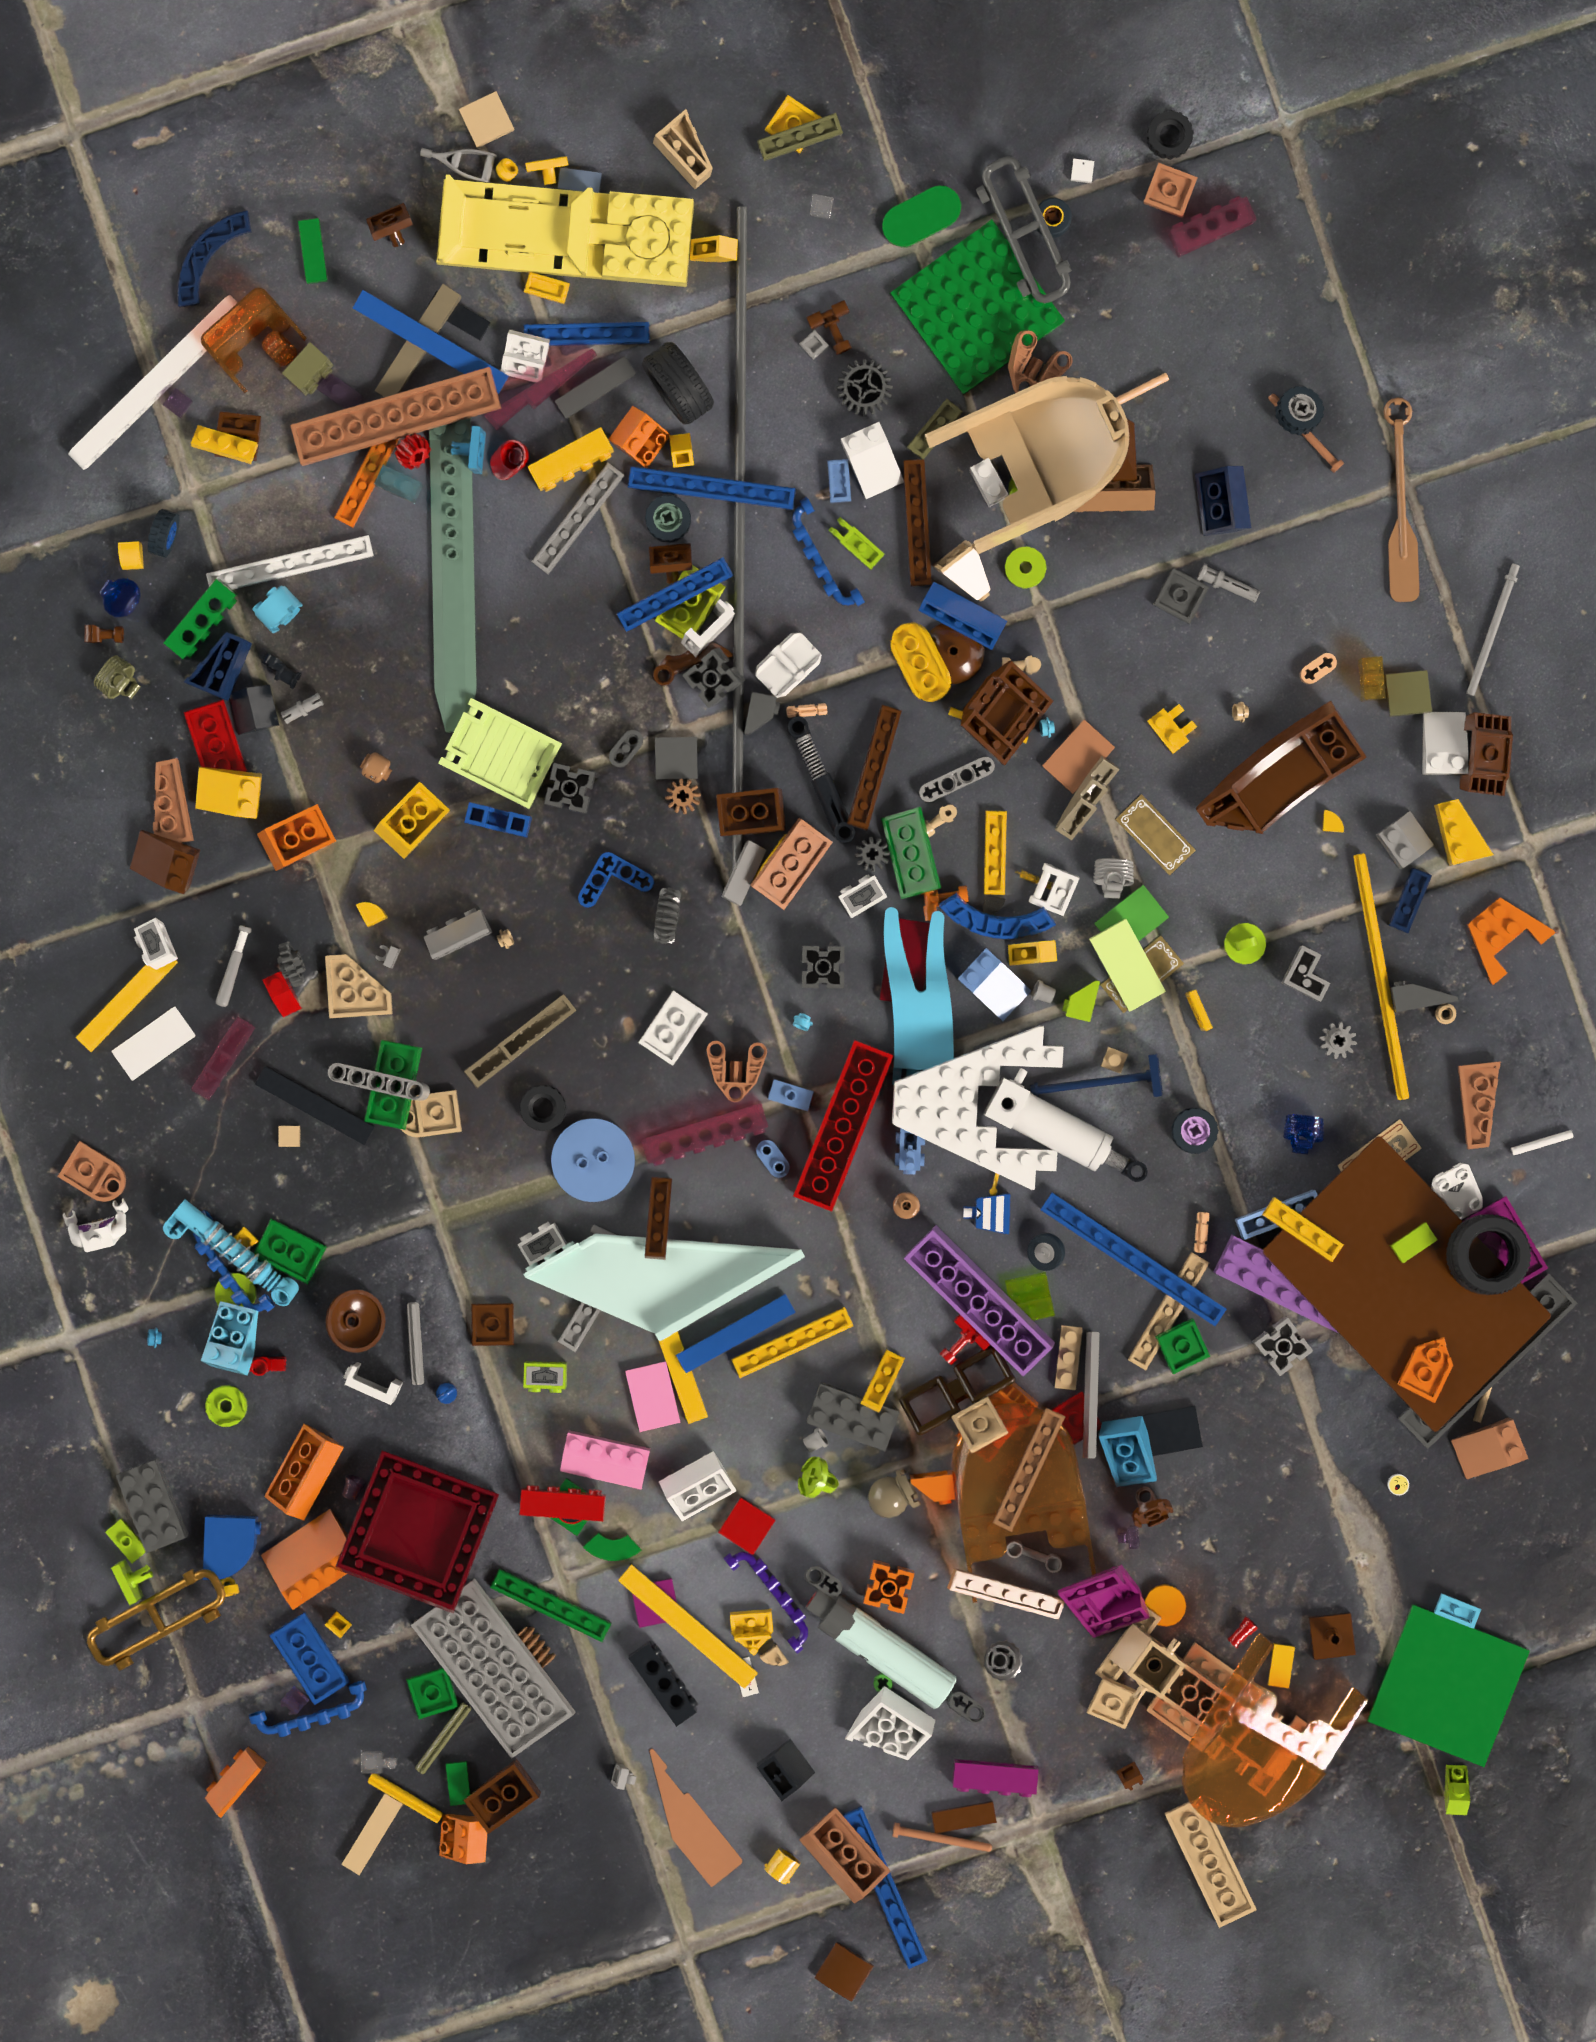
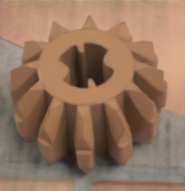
M683 779L679 780L680 786H677L673 781L672 786L675 790L670 788L666 790L672 796H666L665 799L673 800L668 807L672 808L677 805L675 813L679 812L680 807H683V814H687L686 807H689L693 812L695 809L691 804H700L694 797H700L701 793H693L698 789V786L694 785L690 789L691 780L687 781L686 786H684ZM681 791H684L687 795L689 794L686 802L677 799V795H681Z

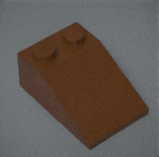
M771 788L716 795L721 837L786 831L782 789Z
M140 830L130 869L166 889L185 894L191 886L200 849Z
M516 1759L466 1797L464 1802L489 1834L538 1799L541 1791Z

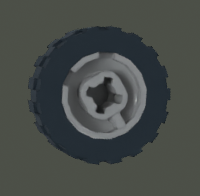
M1304 386L1290 388L1277 402L1275 408L1276 419H1278L1279 425L1285 431L1290 432V434L1306 435L1310 431L1312 432L1321 422L1324 416L1323 401L1312 389Z

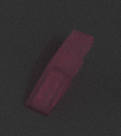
M240 1017L236 1018L203 1068V1072L192 1086L191 1090L208 1101L211 1099L246 1045L255 1027Z

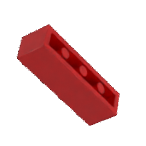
M527 1485L526 1488L521 1490L519 1515L603 1522L606 1494H601V1490H589V1493H583L579 1488H568V1491H560V1487L548 1486L547 1490L539 1489L538 1485Z

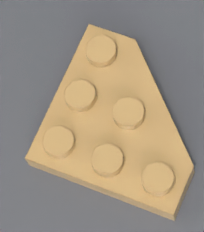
M347 954L325 956L329 1018L393 1014L391 993Z

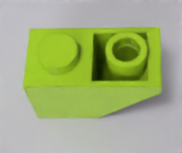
M1446 1765L1444 1792L1446 1814L1467 1815L1470 1791L1467 1766Z

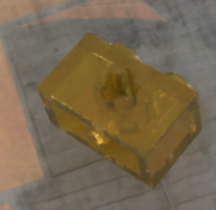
M1383 657L1359 659L1361 702L1385 699Z

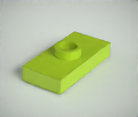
M123 1518L105 1532L132 1564L146 1553L141 1539Z

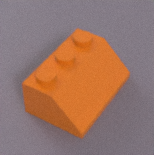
M249 1746L244 1751L240 1749L233 1757L235 1760L233 1765L230 1767L227 1764L220 1772L222 1778L218 1782L213 1781L206 1789L209 1793L205 1799L220 1818L267 1763Z

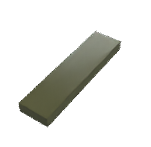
M833 113L759 139L757 143L763 160L767 161L843 134L837 114Z

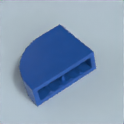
M207 1515L205 1517L203 1569L213 1571L219 1579L232 1576L242 1569L254 1553L257 1544V1534H261V1522H258V1516Z

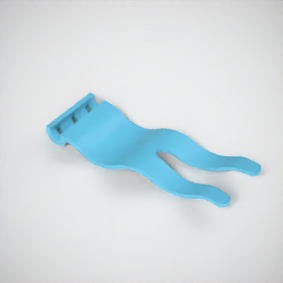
M889 907L885 911L884 947L894 1018L893 1085L895 1081L901 1079L902 1068L907 1069V1077L921 1070H926L954 1059L952 1006L943 946L944 915L940 911L933 912L931 916L926 955V990L924 991L915 989L902 943L898 911L894 907Z

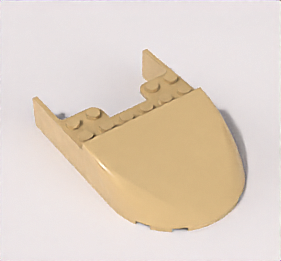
M1067 376L1054 377L1039 382L925 434L929 448H932L962 433H969L978 455L982 459L989 458L992 460L1002 455L1018 489L1017 492L1008 495L1003 500V509L1010 525L975 540L973 543L977 554L1053 520L1056 522L1084 505L1098 494L1117 474L1125 460L1129 446L1127 418L1117 399L1108 390L1106 391L1097 385L1096 382L1081 377L1080 379L1067 378Z

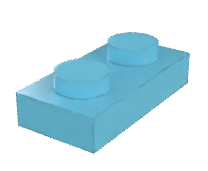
M1441 1593L1434 1613L1473 1629L1481 1612L1480 1608Z

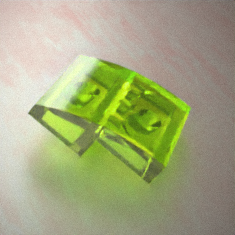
M1046 1272L1005 1280L1008 1297L1032 1320L1055 1316Z

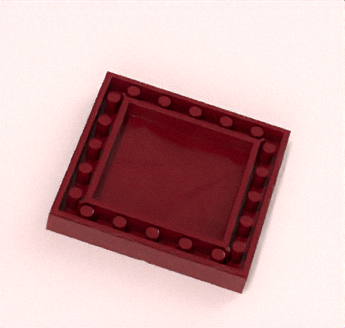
M382 1450L335 1569L454 1614L499 1494Z

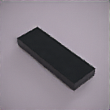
M438 291L435 292L428 306L430 305L431 301L433 300ZM459 303L447 319L448 323L481 341L491 324L488 320Z

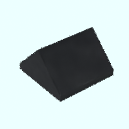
M270 685L249 687L231 693L230 701L239 735L280 726Z

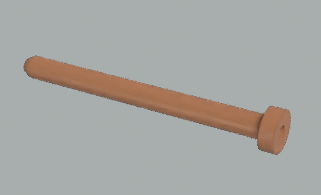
M1273 393L1269 396L1270 402L1276 407L1279 398ZM1311 432L1306 435L1302 434L1332 466L1330 470L1333 473L1344 464L1342 460L1338 461Z
M896 1822L893 1826L892 1837L898 1838V1835L986 1852L992 1850V1845L989 1843L900 1827V1823Z

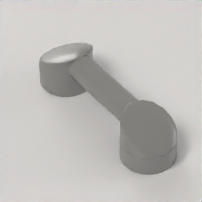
M1011 1540L1006 1546V1552L1012 1558H1018L1021 1555L1028 1556L1044 1562L1046 1569L1052 1573H1056L1062 1568V1560L1057 1554L1046 1555L1024 1547L1019 1540Z

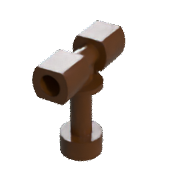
M845 300L832 305V309L823 313L818 311L806 317L811 330L824 325V328L829 327L836 342V345L833 346L836 355L852 348L849 340L844 341L837 326V323L840 322L839 317L850 313Z

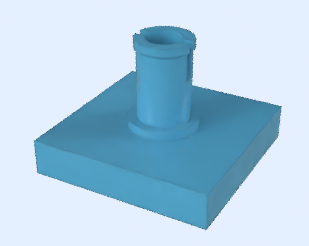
M472 426L470 443L452 441L451 455L469 456L468 468L474 474H482L486 432L479 426Z

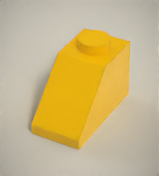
M721 235L691 239L690 260L704 262L736 261L738 239Z
M1055 940L1008 945L1010 966L1057 961Z

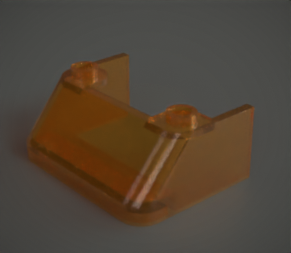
M255 288L201 336L202 346L244 393L247 392V389L235 377L243 368V360L237 353L267 326L276 333H283L292 327L304 341L307 339L299 327L263 288Z

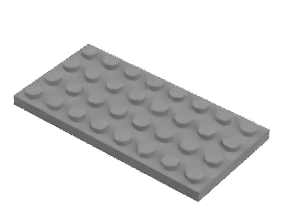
M475 1578L464 1586L454 1614L434 1607L411 1625L511 1759L576 1713Z

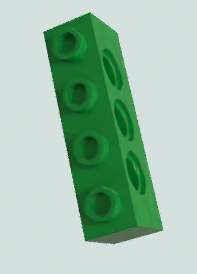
M217 578L169 635L164 644L180 658L185 659L187 656L191 658L198 649L195 647L200 640L204 642L211 634L208 631L213 624L217 626L224 618L222 613L225 609L230 610L236 604L237 600L235 597L238 594ZM213 598H217L221 602V607L218 610H214L210 606V601ZM199 614L207 617L208 622L205 626L198 624L197 617ZM186 630L194 633V640L192 642L185 640L184 632Z

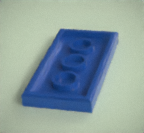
M306 1612L270 1634L271 1639L314 1705L350 1683V1680Z

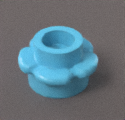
M1048 717L1039 721L1041 736H1048L1050 738L1051 733L1055 732L1054 722L1050 721Z
M799 1013L798 1016L796 1015L793 1018V1026L798 1029L808 1031L809 1027L813 1025L810 1021L811 1017L806 1014Z

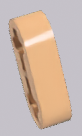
M1325 653L1309 663L1300 672L1301 681L1305 684H1313L1327 675L1337 665L1335 656ZM1324 657L1325 659L1330 658L1332 660L1330 663L1331 668L1325 666L1320 669L1319 665L1324 662ZM1316 668L1318 672L1313 675L1314 679H1306L1305 675L1307 673L1305 670L1312 671Z

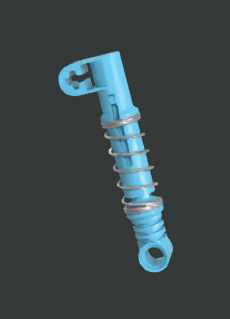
M186 1199L183 1200L165 1222L163 1231L168 1237L179 1239L187 1229H190L200 1237L201 1242L205 1246L207 1244L211 1246L210 1250L215 1249L220 1253L219 1257L224 1256L229 1260L228 1264H234L237 1267V1271L244 1272L246 1278H250L249 1281L253 1284H263L262 1287H267L266 1291L268 1292L271 1290V1298L277 1305H289L299 1291V1286L295 1280L288 1277L281 1279L280 1274L277 1276L276 1271L272 1272L271 1263L267 1260L263 1262L257 1261L259 1254L255 1255L251 1252L250 1247L246 1248L241 1244V1239L237 1241L232 1237V1232L227 1233L221 1223L212 1221Z

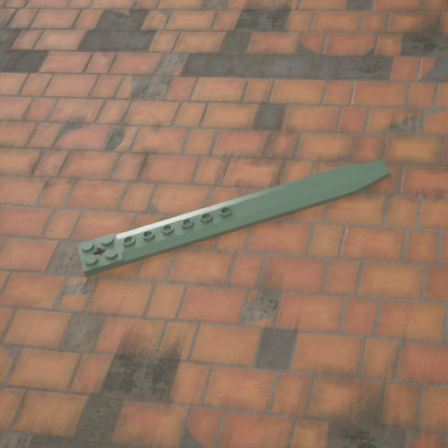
M471 418L453 422L452 425L446 424L429 429L431 448L434 689L446 733H454L463 713H468L471 707L468 705L470 698L475 700L477 691L472 471L468 468L469 456L451 455L452 441L460 443L471 442Z

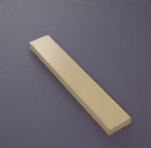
M1191 1252L1177 1276L1195 1288L1209 1262ZM1166 1294L1128 1360L1147 1370L1160 1348L1155 1336L1172 1328L1184 1306Z

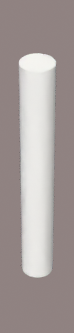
M1571 1130L1518 1145L1512 1147L1511 1152L1514 1156L1573 1138V1133Z

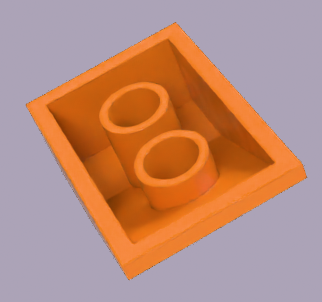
M318 804L282 820L257 834L275 871L336 842Z

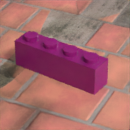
M954 1759L952 1785L953 1788H957V1791L969 1792V1789H976L978 1793L989 1794L990 1791H998L1000 1795L1008 1796L1011 1793H1019L1021 1797H1031L1032 1794L1037 1795L1039 1769L1038 1766Z

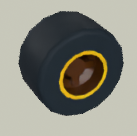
M1048 198L1039 204L1052 237L1062 236L1069 229L1072 220L1069 205L1058 198Z

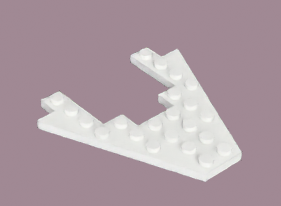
M1037 1026L894 1082L892 1124L1031 1190H1035L1036 1170L1056 1171L1057 1152L1052 1149L996 1147L997 1127L976 1126L978 1086H999L1000 1065L1062 1068L1063 1046L1043 1045L1044 1026Z

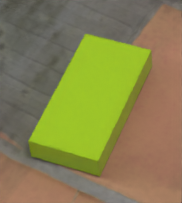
M1423 1223L1390 1246L1400 1262L1405 1263L1436 1242L1437 1238L1427 1223Z

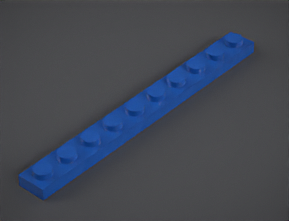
M1054 1193L1050 1194L1040 1209L1213 1326L1217 1325L1227 1310Z

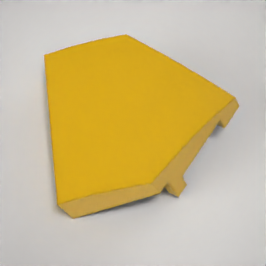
M772 1609L730 1612L731 1633L734 1636V1640L746 1647L752 1655H755L758 1649L771 1638L773 1632Z

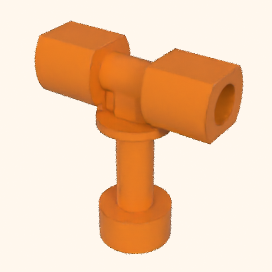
M967 885L958 886L959 891L938 894V890L923 893L925 921H931L932 913L937 911L936 907L939 906L940 902H943L955 893L965 902H969Z

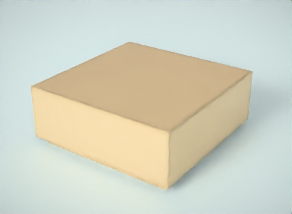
M279 1126V1147H300V1126Z

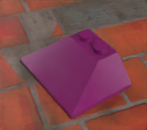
M1122 1564L1058 1590L1059 1596L1093 1638L1150 1618L1138 1585Z

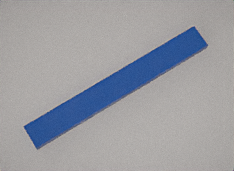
M362 290L353 306V309L463 374L490 367L498 394L509 375L365 290Z
M630 466L628 488L789 510H793L796 491L795 488L632 466Z
M862 1806L844 1813V1818L887 1866ZM889 1872L874 1889L906 1964L910 1969L928 1961V1958L893 1877Z

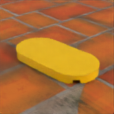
M910 622L900 625L892 634L890 647L911 691L917 698L926 702L942 699L950 689L951 676L931 635L924 626L918 623Z

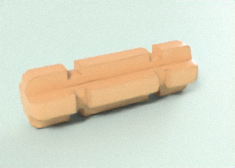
M821 703L816 706L815 704L799 705L798 707L788 706L786 708L787 717L816 716V714L826 715L827 705Z
M1198 1212L1196 1219L1198 1224H1196L1195 1231L1197 1243H1194V1251L1205 1253L1207 1249L1205 1241H1207L1208 1237L1207 1221H1209V1213Z

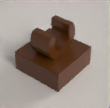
M1135 1761L1116 1771L1125 1789L1131 1791L1133 1790V1785L1139 1783L1141 1786L1143 1784L1142 1780L1144 1778Z

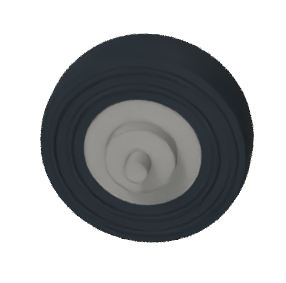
M1041 1233L1030 1241L1027 1255L1034 1267L1042 1271H1050L1057 1268L1063 1262L1065 1247L1056 1235Z

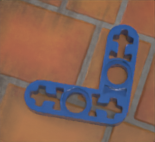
M606 852L599 857L579 893L578 901L586 908L594 906L612 875L643 892L653 888L654 879L650 874L613 853ZM611 856L613 857L612 862L614 864L606 868L605 871H609L608 876H606L605 873L597 870L598 866L603 868L605 865L603 858ZM622 867H631L632 875L629 878L621 876L620 871ZM636 871L640 872L638 877L642 879L645 877L649 878V887L644 886V888H641V883L635 880L634 884L631 882L636 875ZM596 874H601L604 878V882L600 886H595L592 883V878ZM589 884L592 888L599 890L598 894L593 892L591 895L593 902L585 904L583 903L584 898L582 896L590 892L591 889H587Z

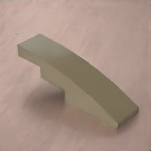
M1103 756L1100 757L1067 805L1055 827L1056 831L1070 840L1076 836L1097 810L1096 804L1107 792L1108 783L1120 770L1117 765Z

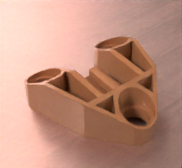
M1029 330L1019 332L1015 337L1008 364L1015 393L1020 391L1019 384L1023 381H1026L1030 387L1044 380L1062 376L1072 365V356L1065 351L1055 352L1047 363L1044 364L1034 381L1043 364L1040 359L1033 356L1023 374L1022 372L1037 344V336ZM1025 334H1030L1032 337V343L1029 346H1025L1022 343V337ZM1062 354L1067 357V364L1063 367L1057 363V358Z
M712 1041L708 1044L706 1050L714 1081L728 1100L739 1102L757 1083L767 1055V1048L759 1042L749 1047L746 1082H742L743 1062L730 1061L729 1082H725V1046L720 1041ZM713 1044H719L722 1047V1053L719 1056H713L710 1053V1047ZM761 1046L764 1049L763 1056L755 1058L752 1055L753 1047ZM732 1087L740 1088L741 1096L739 1098L733 1099L730 1097L729 1090Z

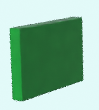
M270 1219L254 1254H259V1260H267L274 1268L309 1284L327 1246L274 1219Z

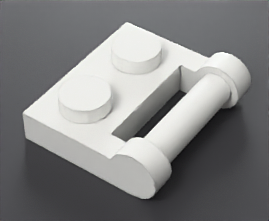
M1044 863L1042 868L1044 871L1034 894L1029 898V902L1064 916L1078 883L1079 876ZM1050 875H1056L1057 877L1047 900H1042L1041 897Z

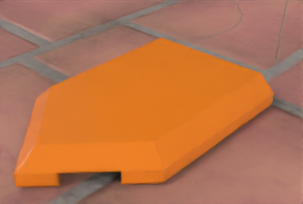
M1442 1337L1415 1346L1397 1384L1435 1403L1453 1367L1445 1338Z

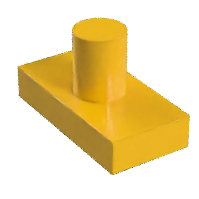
M563 156L526 162L527 172L542 170L544 185L557 183L554 168L567 166L568 158Z

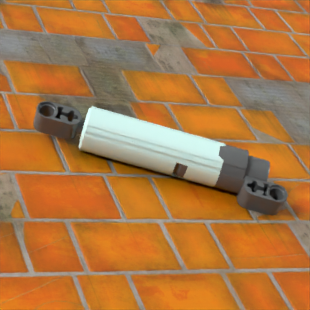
M818 1566L810 1567L805 1571V1581L815 1588L816 1591L804 1609L821 1620L817 1626L818 1629L857 1656L866 1659L868 1664L931 1708H938L945 1700L951 1710L971 1723H978L984 1719L985 1710L979 1703L962 1692H954L952 1690L956 1682L954 1674L891 1630L885 1629L877 1620L839 1595L842 1591V1584L834 1576ZM812 1570H816L820 1574L817 1582H813L809 1577ZM825 1576L827 1577V1579L825 1580L826 1583H835L834 1588L836 1589V1592L832 1591L829 1593V1587L825 1584H823L821 1587L819 1586V1584H821L824 1581ZM960 1696L961 1698L959 1701L967 1706L965 1708L961 1705L954 1706L955 1701L953 1700V1698H958ZM973 1707L979 1710L977 1719L970 1717V1710Z

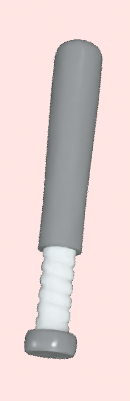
M242 925L239 926L240 933L236 947L232 951L216 998V1004L222 1007H226L229 1003L243 956L244 943L248 933H251V928Z

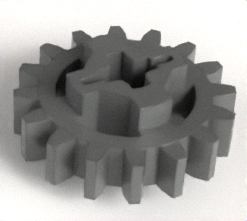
M288 941L279 944L280 956L277 960L284 978H289L293 987L304 984L303 972H305L306 968L299 950L294 951L293 946Z

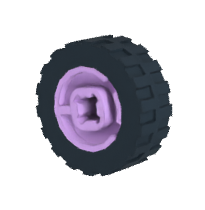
M1188 1108L1181 1111L1175 1117L1171 1126V1135L1173 1141L1183 1151L1191 1154H1200L1208 1151L1214 1145L1219 1131L1218 1124L1213 1115L1208 1111L1200 1108Z

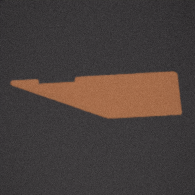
M651 1749L649 1752L672 1839L706 1882L713 1887L741 1865L742 1859L689 1793L684 1795L665 1772L667 1765L654 1749Z

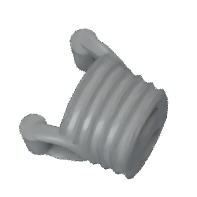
M1102 858L1095 861L1093 882L1097 885H1102L1104 898L1120 899L1123 886H1130L1134 883L1133 862L1127 859Z

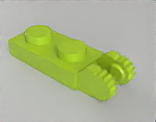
M839 517L838 523L849 532L844 537L833 527L829 529V532L867 568L872 570L885 554L854 526L852 527Z

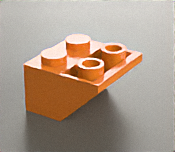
M632 406L608 440L644 468H648L669 439L670 434L646 413Z
M443 1814L439 1856L463 1864L485 1862L487 1832L475 1816Z

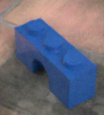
M469 802L464 823L527 838L532 817Z

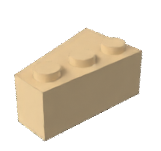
M685 109L655 135L653 144L688 183L696 189L711 176L713 168Z

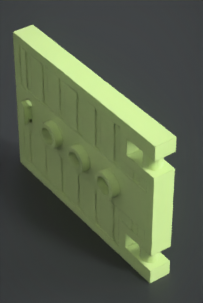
M470 698L468 705L471 707L468 713H463L446 747L448 753L445 758L441 757L438 764L530 809L562 743ZM478 710L483 712L480 720L475 718ZM456 755L461 757L458 765L453 763Z

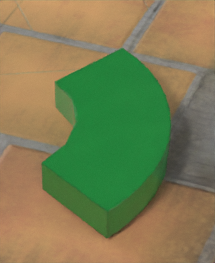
M598 1532L583 1546L591 1555L607 1561L625 1560L642 1551L629 1534L622 1538L610 1539Z

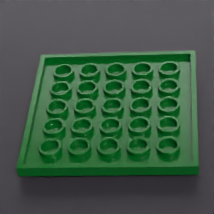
M992 219L890 292V295L963 395L1009 363L1012 346L1019 332L1023 330L1034 332L1038 342L1065 322L1052 302L1040 303L1034 299L1032 294L1026 297L1022 296L1017 282L1024 279V276L1009 242ZM1034 278L1040 293L1046 295L1044 290L1041 288V286ZM1025 334L1022 337L1023 345L1029 346L1032 343L1030 334Z

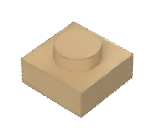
M1108 1047L1101 1067L1121 1074L1128 1054Z

